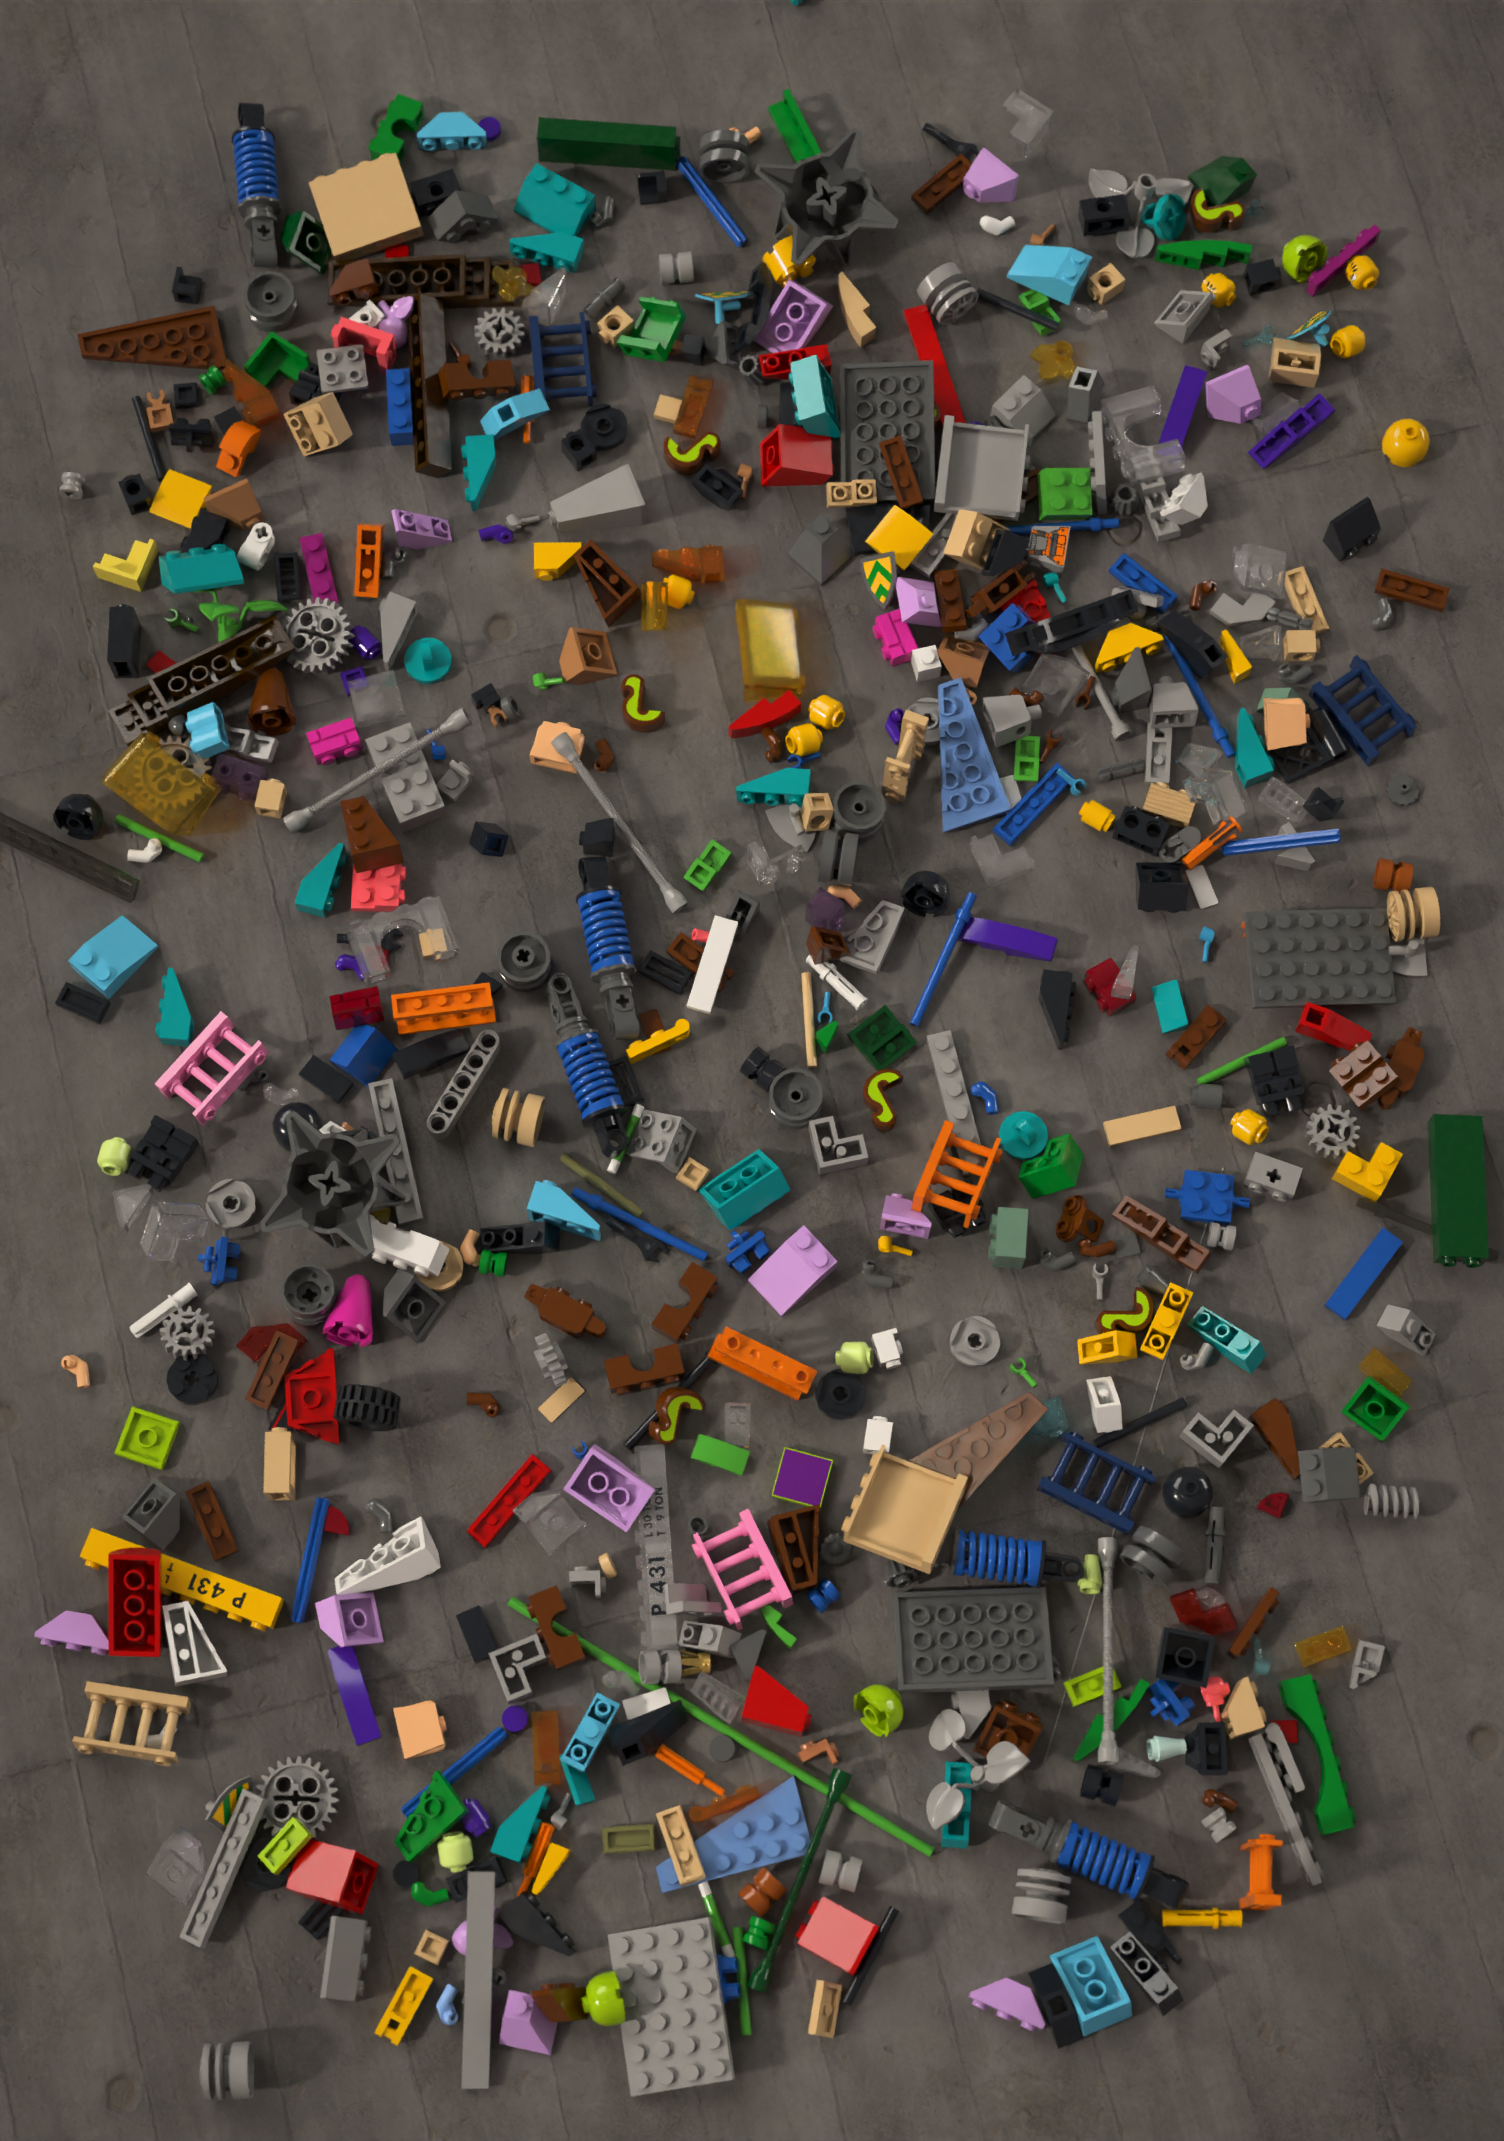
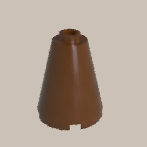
M271 667L258 676L248 714V725L256 733H258V730L265 731L267 736H277L291 731V726L296 724V716L283 673Z

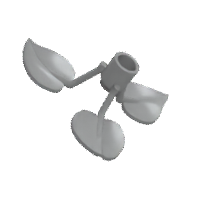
M1093 168L1089 171V186L1096 198L1121 194L1126 196L1135 189V195L1141 201L1135 228L1129 226L1128 231L1118 232L1116 242L1125 254L1136 259L1147 256L1154 245L1152 232L1149 229H1139L1145 201L1150 199L1152 195L1154 199L1159 201L1164 194H1177L1182 197L1186 204L1194 186L1190 181L1164 178L1156 181L1155 177L1151 174H1142L1139 176L1138 181H1134L1132 186L1127 189V181L1120 173Z
M952 1709L943 1710L937 1715L930 1728L929 1741L931 1746L938 1751H946L953 1745L974 1766L970 1774L973 1784L955 1783L951 1787L948 1783L941 1782L933 1788L927 1799L926 1811L928 1820L936 1831L954 1820L964 1807V1794L959 1788L974 1789L975 1791L982 1788L986 1792H993L998 1788L999 1784L1018 1774L1030 1763V1760L1015 1745L1003 1741L997 1743L988 1752V1764L979 1765L956 1742L964 1738L967 1726L962 1715Z

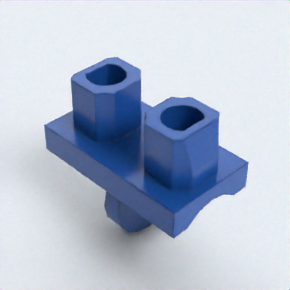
M735 1230L732 1231L730 1236L733 1240L726 1246L730 1251L736 1246L738 1247L725 1256V1263L729 1268L733 1266L742 1275L752 1267V1264L745 1257L753 1251L759 1260L769 1255L770 1249L765 1242L763 1232L760 1230L744 1242V1240L750 1237L747 1230L740 1235Z
M221 1236L220 1240L216 1241L214 1255V1247L210 1246L206 1247V1254L198 1255V1262L204 1263V1272H211L213 1264L211 1285L218 1286L222 1282L236 1281L237 1268L225 1266L226 1258L238 1259L240 1245L228 1242L229 1237Z
M1159 1679L1147 1688L1153 1696L1150 1701L1155 1706V1709L1150 1713L1153 1717L1160 1713L1165 1721L1169 1718L1176 1727L1190 1716L1189 1713L1195 1707V1704L1188 1696L1179 1701L1174 1694V1691L1180 1688L1178 1682Z
M716 1955L723 2002L726 2004L729 2003V2000L741 1997L740 1983L727 1984L726 1973L738 1972V1959Z

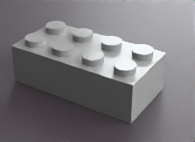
M410 722L365 739L369 754L376 767L418 741ZM421 749L415 754L409 755L402 762L396 763L389 770L383 771L381 775H378L402 833L447 816L444 803Z

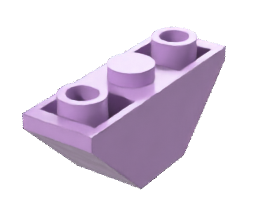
M398 509L392 510L399 546L418 550L452 542L448 520Z
M66 1610L35 1631L34 1637L41 1640L40 1644L56 1647V1643L66 1644V1649L81 1651L82 1647L90 1648L91 1653L106 1656V1653L109 1652V1637L97 1619L90 1614Z
M1003 1978L969 1993L968 1998L973 1999L972 2005L985 2011L988 2006L998 2010L996 2015L1010 2022L1012 2017L1022 2021L1020 2026L1035 2032L1037 2028L1042 2030L1045 2026L1031 1988L1011 1979Z

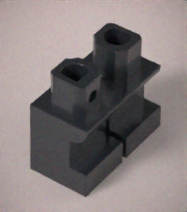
M309 363L305 371L300 370L298 380L289 392L291 403L297 406L315 397L324 395L321 390L319 367L317 364ZM342 392L334 393L337 402H339Z
M971 1178L964 1181L966 1183L974 1185ZM953 1188L950 1191L948 1189L939 1194L970 1205L973 1195ZM981 1199L978 1202V1206H981L976 1220H971L974 1228L986 1222V1217L982 1210L984 1204ZM933 1203L928 1204L943 1230L947 1229L953 1238H957L966 1232L961 1222L965 1219L966 1214Z

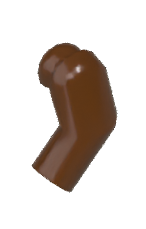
M1206 580L1192 588L1189 609L1194 611L1200 610L1202 599L1210 596L1217 590L1215 581Z
M1016 687L1009 694L1021 695L1026 707L1040 706V703L1044 700V696L1039 691H1034L1032 695H1025Z
M766 727L762 730L761 734L770 745L771 750L765 752V757L769 763H773L775 760L779 761L782 756L781 740L771 727Z
M603 738L595 743L601 755L598 761L594 762V768L600 773L609 771L615 759V755L607 740Z
M1084 1238L1078 1242L1080 1253L1086 1256L1100 1258L1117 1250L1113 1240L1099 1245H1092L1090 1238Z
M467 1393V1405H480L486 1415L491 1418L496 1417L500 1413V1404L492 1394Z
M1207 1789L1202 1797V1803L1205 1806L1211 1808L1217 1804L1230 1813L1234 1812L1239 1803L1225 1793L1214 1789Z

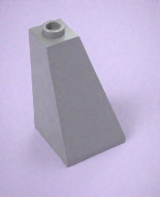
M629 464L551 501V511L548 512L552 526L556 525L559 532L643 526L646 524L645 502Z

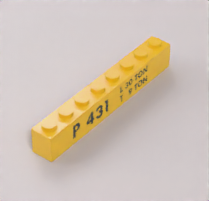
M91 1528L80 1557L86 1561L84 1565L99 1570L101 1566L108 1569V1554L110 1552L124 1548L145 1547ZM161 1553V1594L170 1597L172 1592L180 1595V1601H188L190 1605H194L196 1601L204 1604L203 1609L215 1614H218L219 1610L228 1613L227 1618L239 1623L243 1619L252 1622L251 1627L264 1632L266 1628L274 1629L285 1602L281 1597Z

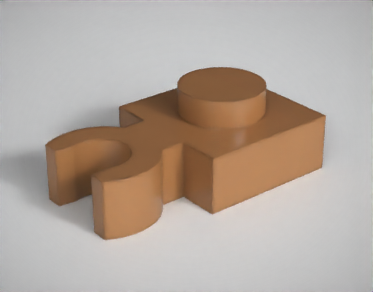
M159 390L160 397L158 399H153L151 393H147L148 402L152 406L146 408L152 433L168 430L169 423H174L170 404H165L166 397L163 390Z

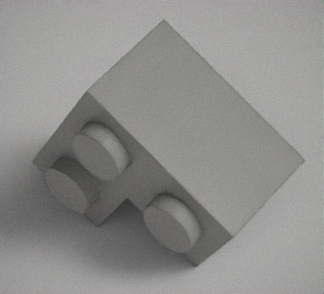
M833 1116L809 1121L808 1130L819 1175L868 1164V1153L863 1134L838 1139Z
M1233 1410L1221 1426L1217 1428L1198 1412L1179 1437L1219 1469L1254 1425L1236 1410Z
M537 1634L489 1653L509 1705L533 1695L524 1671L547 1662Z

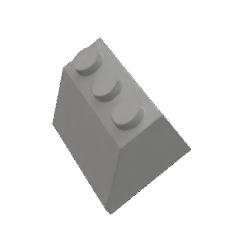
M331 1916L320 1998L357 2002L358 1997L363 1996L364 1981H361L360 1977L361 1970H366L368 1954L364 1953L365 1943H369L371 1938V1927H367L368 1921Z

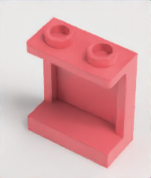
M341 317L339 323L335 324L332 329L331 337L334 341V348L363 344L364 353L378 359L381 374L386 375V370L393 368L398 357L393 334Z

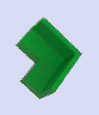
M271 331L246 362L244 369L248 380L267 390L279 374L296 383L300 370L305 371L311 361L307 353Z
M1070 1133L1048 1140L1044 1156L1022 1163L1018 1178L1033 1199L1076 1185L1084 1155Z

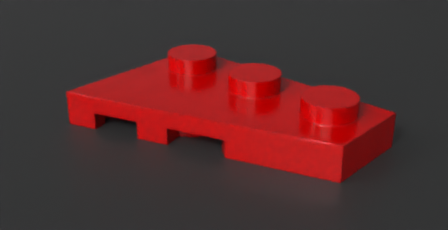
M1035 578L998 609L1003 613L1012 603L1019 605L1035 623L1051 617ZM1053 652V653H1038V654H1039L1044 660H1046V659L1049 658L1051 655H1053L1055 652Z

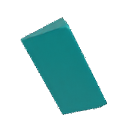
M1171 980L1152 987L1162 1034L1186 1030L1188 1021L1178 980Z
M561 1761L575 1805L580 1807L595 1801L586 1771L582 1772Z

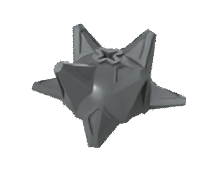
M852 128L829 152L819 153L800 160L795 165L758 163L754 172L780 196L781 205L774 236L777 240H783L793 235L792 263L801 265L823 244L843 267L851 265L855 233L859 229L897 228L899 220L879 203L881 200L879 194L870 182L865 170L860 166L862 131Z
M292 1111L285 1116L292 1155L287 1162L282 1183L283 1193L260 1222L261 1228L266 1233L303 1225L331 1247L339 1248L345 1239L365 1257L369 1256L375 1251L369 1217L370 1212L405 1204L406 1197L379 1176V1172L401 1143L400 1139L396 1134L368 1140V1132L363 1128L323 1134L298 1113Z

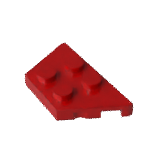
M329 1348L324 1354L314 1360H309L299 1369H294L284 1375L287 1425L290 1428L331 1444L340 1445L339 1422L333 1418L337 1400L334 1348Z

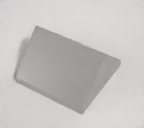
M1180 290L1154 324L1183 344L1210 311L1214 295L1212 292Z

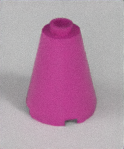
M355 1274L346 1279L323 1327V1334L327 1333L326 1338L329 1341L352 1347L353 1343H360V1347L371 1344L373 1339L371 1283L365 1276Z

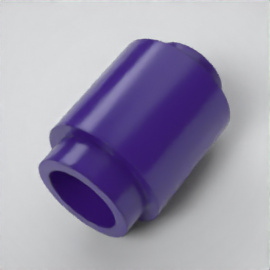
M358 625L350 631L355 637L348 639L349 643L353 645L352 648L364 660H374L380 655L382 643L367 628H362Z
M468 1797L463 1803L469 1812L460 1819V1822L469 1834L472 1833L476 1838L492 1826L489 1821L491 1818L477 1799L471 1801Z

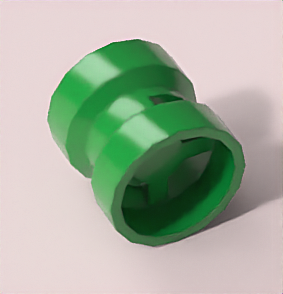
M483 1249L479 1264V1274L487 1275L493 1273L496 1277L504 1278L508 1253L499 1252L494 1254L491 1250Z
M751 1916L749 1920L750 1929L744 1934L742 1941L767 1951L769 1945L768 1936L774 1932L776 1925Z

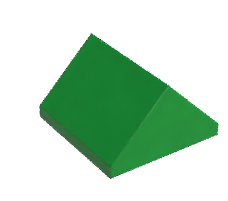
M1368 1376L1341 1412L1383 1442L1409 1409L1410 1405Z

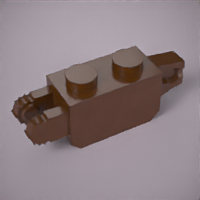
M1024 559L1022 563L1003 571L973 594L970 599L973 604L964 611L967 618L971 619L979 613L985 616L994 612L1027 586L1026 583L1036 576L1034 571H1029L1023 578L1019 574L1018 570L1024 568L1027 561Z
M1412 1027L1407 1029L1402 1039H1399L1395 1046L1390 1045L1385 1058L1389 1059L1387 1064L1401 1081L1379 1097L1377 1104L1382 1110L1390 1109L1397 1097L1407 1096L1425 1056L1423 1049L1419 1047L1423 1032Z
M534 1284L529 1286L524 1297L538 1308L542 1321L575 1339L583 1337L585 1332L598 1339H602L606 1335L605 1323L595 1317L594 1310L591 1309L592 1305L587 1301L572 1299L569 1297L570 1293L560 1287H557V1289L552 1287L545 1289Z

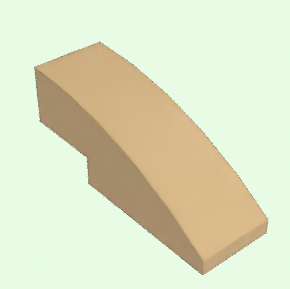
M841 272L838 278L841 311L851 335L861 348L875 339L876 326L868 318L870 311L869 303L847 276Z

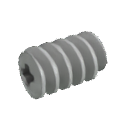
M1370 1484L1364 1496V1514L1367 1515L1369 1508H1371L1373 1515L1377 1516L1379 1509H1382L1384 1517H1387L1389 1511L1392 1510L1394 1518H1397L1399 1512L1402 1511L1404 1519H1407L1409 1513L1412 1512L1414 1520H1417L1419 1515V1496L1417 1490L1414 1487H1410L1407 1492L1405 1487L1400 1486L1397 1491V1488L1391 1485L1388 1490L1385 1485H1380L1377 1489L1375 1484Z

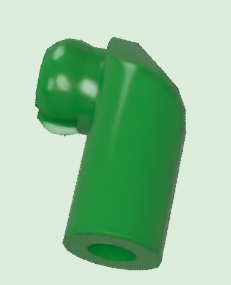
M416 1882L411 1887L413 1899L426 1907L450 1900L447 1888L432 1892L425 1888L423 1882Z

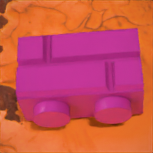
M900 609L875 618V626L872 629L876 640L881 639L883 644L881 652L884 660H889L893 667L911 661L912 650L919 648L909 624L902 622Z
M351 717L306 733L317 765H330L336 761V758L342 756L353 757L359 753V750H362V745Z

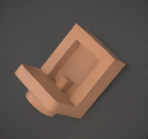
M826 1738L818 1743L811 1740L800 1746L802 1751L798 1752V1757L802 1764L823 1753H826L832 1766L838 1763L836 1757L840 1755L833 1742L828 1743Z

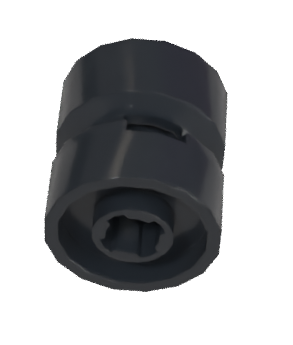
M757 1047L747 1057L740 1068V1072L750 1080L756 1079V1085L765 1092H769L774 1078L782 1071H785L786 1067L776 1059L770 1060V1054Z
M1088 1764L1080 1790V1797L1093 1801L1096 1798H1100L1101 1803L1115 1807L1121 1792L1124 1774L1112 1770L1105 1773L1102 1767ZM1102 1783L1106 1785L1107 1788H1102Z

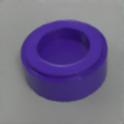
M493 117L483 118L478 125L486 131L487 141L498 139L501 134L499 121Z
M510 1706L502 1714V1723L508 1731L520 1732L526 1727L528 1716L522 1707Z

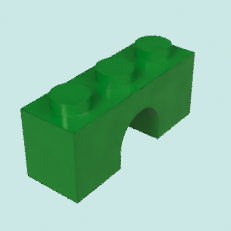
M398 93L395 100L391 101L388 105V114L385 120L382 119L379 123L376 138H372L369 143L368 150L370 151L371 160L378 159L386 153H396L399 163H401L406 153L404 140L395 137V134L402 130L416 133L425 115L422 102Z

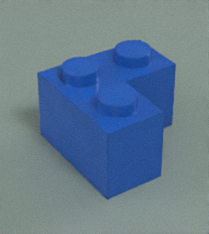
M1012 603L978 636L1011 672L1018 673L1034 657L1029 651L1012 656L1005 636L1007 632L1035 623L1019 605Z

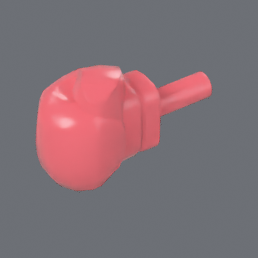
M1213 1676L1208 1678L1207 1688L1200 1687L1203 1699L1206 1701V1706H1212L1215 1722H1220L1219 1705L1225 1704L1223 1698L1230 1693V1687L1221 1677Z

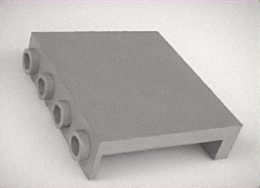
M945 415L934 512L958 514L959 509L979 512L988 518L1018 521L1019 513H1024L1025 499H1021L1022 491H1026L1028 477L1023 476L1024 469L1028 470L1030 455H1026L1027 447L1031 448L1033 435L1028 433L1029 425H1025V430L957 423L954 422V416Z

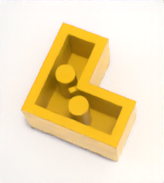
M1380 1142L1370 1161L1367 1162L1347 1151L1332 1180L1376 1203L1403 1153Z

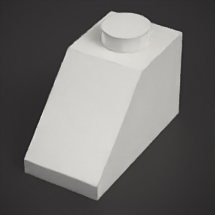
M1112 1377L1086 1380L1092 1417L1097 1433L1121 1430V1403Z

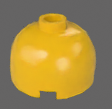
M1401 419L1394 422L1386 430L1382 441L1384 455L1386 454L1394 465L1401 467H1412L1423 460L1430 446V437L1427 429L1420 422L1413 419Z

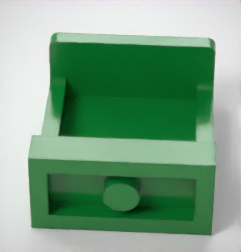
M640 297L638 302L642 306V311L630 336L621 335L617 343L626 356L665 363L687 316L682 310L681 305L676 301H663L655 297Z

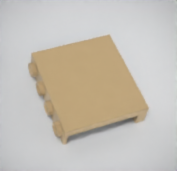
M386 153L378 159L362 161L355 167L349 169L342 168L334 174L319 176L314 181L309 182L335 261L354 260L424 236L396 153Z
M882 1444L879 1453L874 1452L869 1464L872 1467L870 1473H865L860 1484L863 1490L860 1496L856 1494L851 1505L853 1513L851 1517L846 1516L841 1531H844V1542L930 1574L965 1492L968 1477L958 1473L957 1478L953 1479L885 1453L886 1446Z

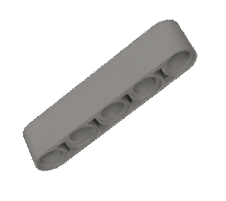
M484 1030L478 1035L429 1115L427 1127L434 1139L442 1140L450 1134L499 1054L501 1044L499 1036L495 1031ZM488 1039L496 1042L491 1048L483 1046V1043ZM474 1060H481L483 1062L479 1068H472L470 1064ZM463 1080L470 1082V1086L466 1089L458 1087V1084ZM449 1101L458 1103L457 1107L453 1110L446 1109L445 1105ZM441 1121L445 1123V1127L442 1130L437 1131L432 1128L436 1122Z

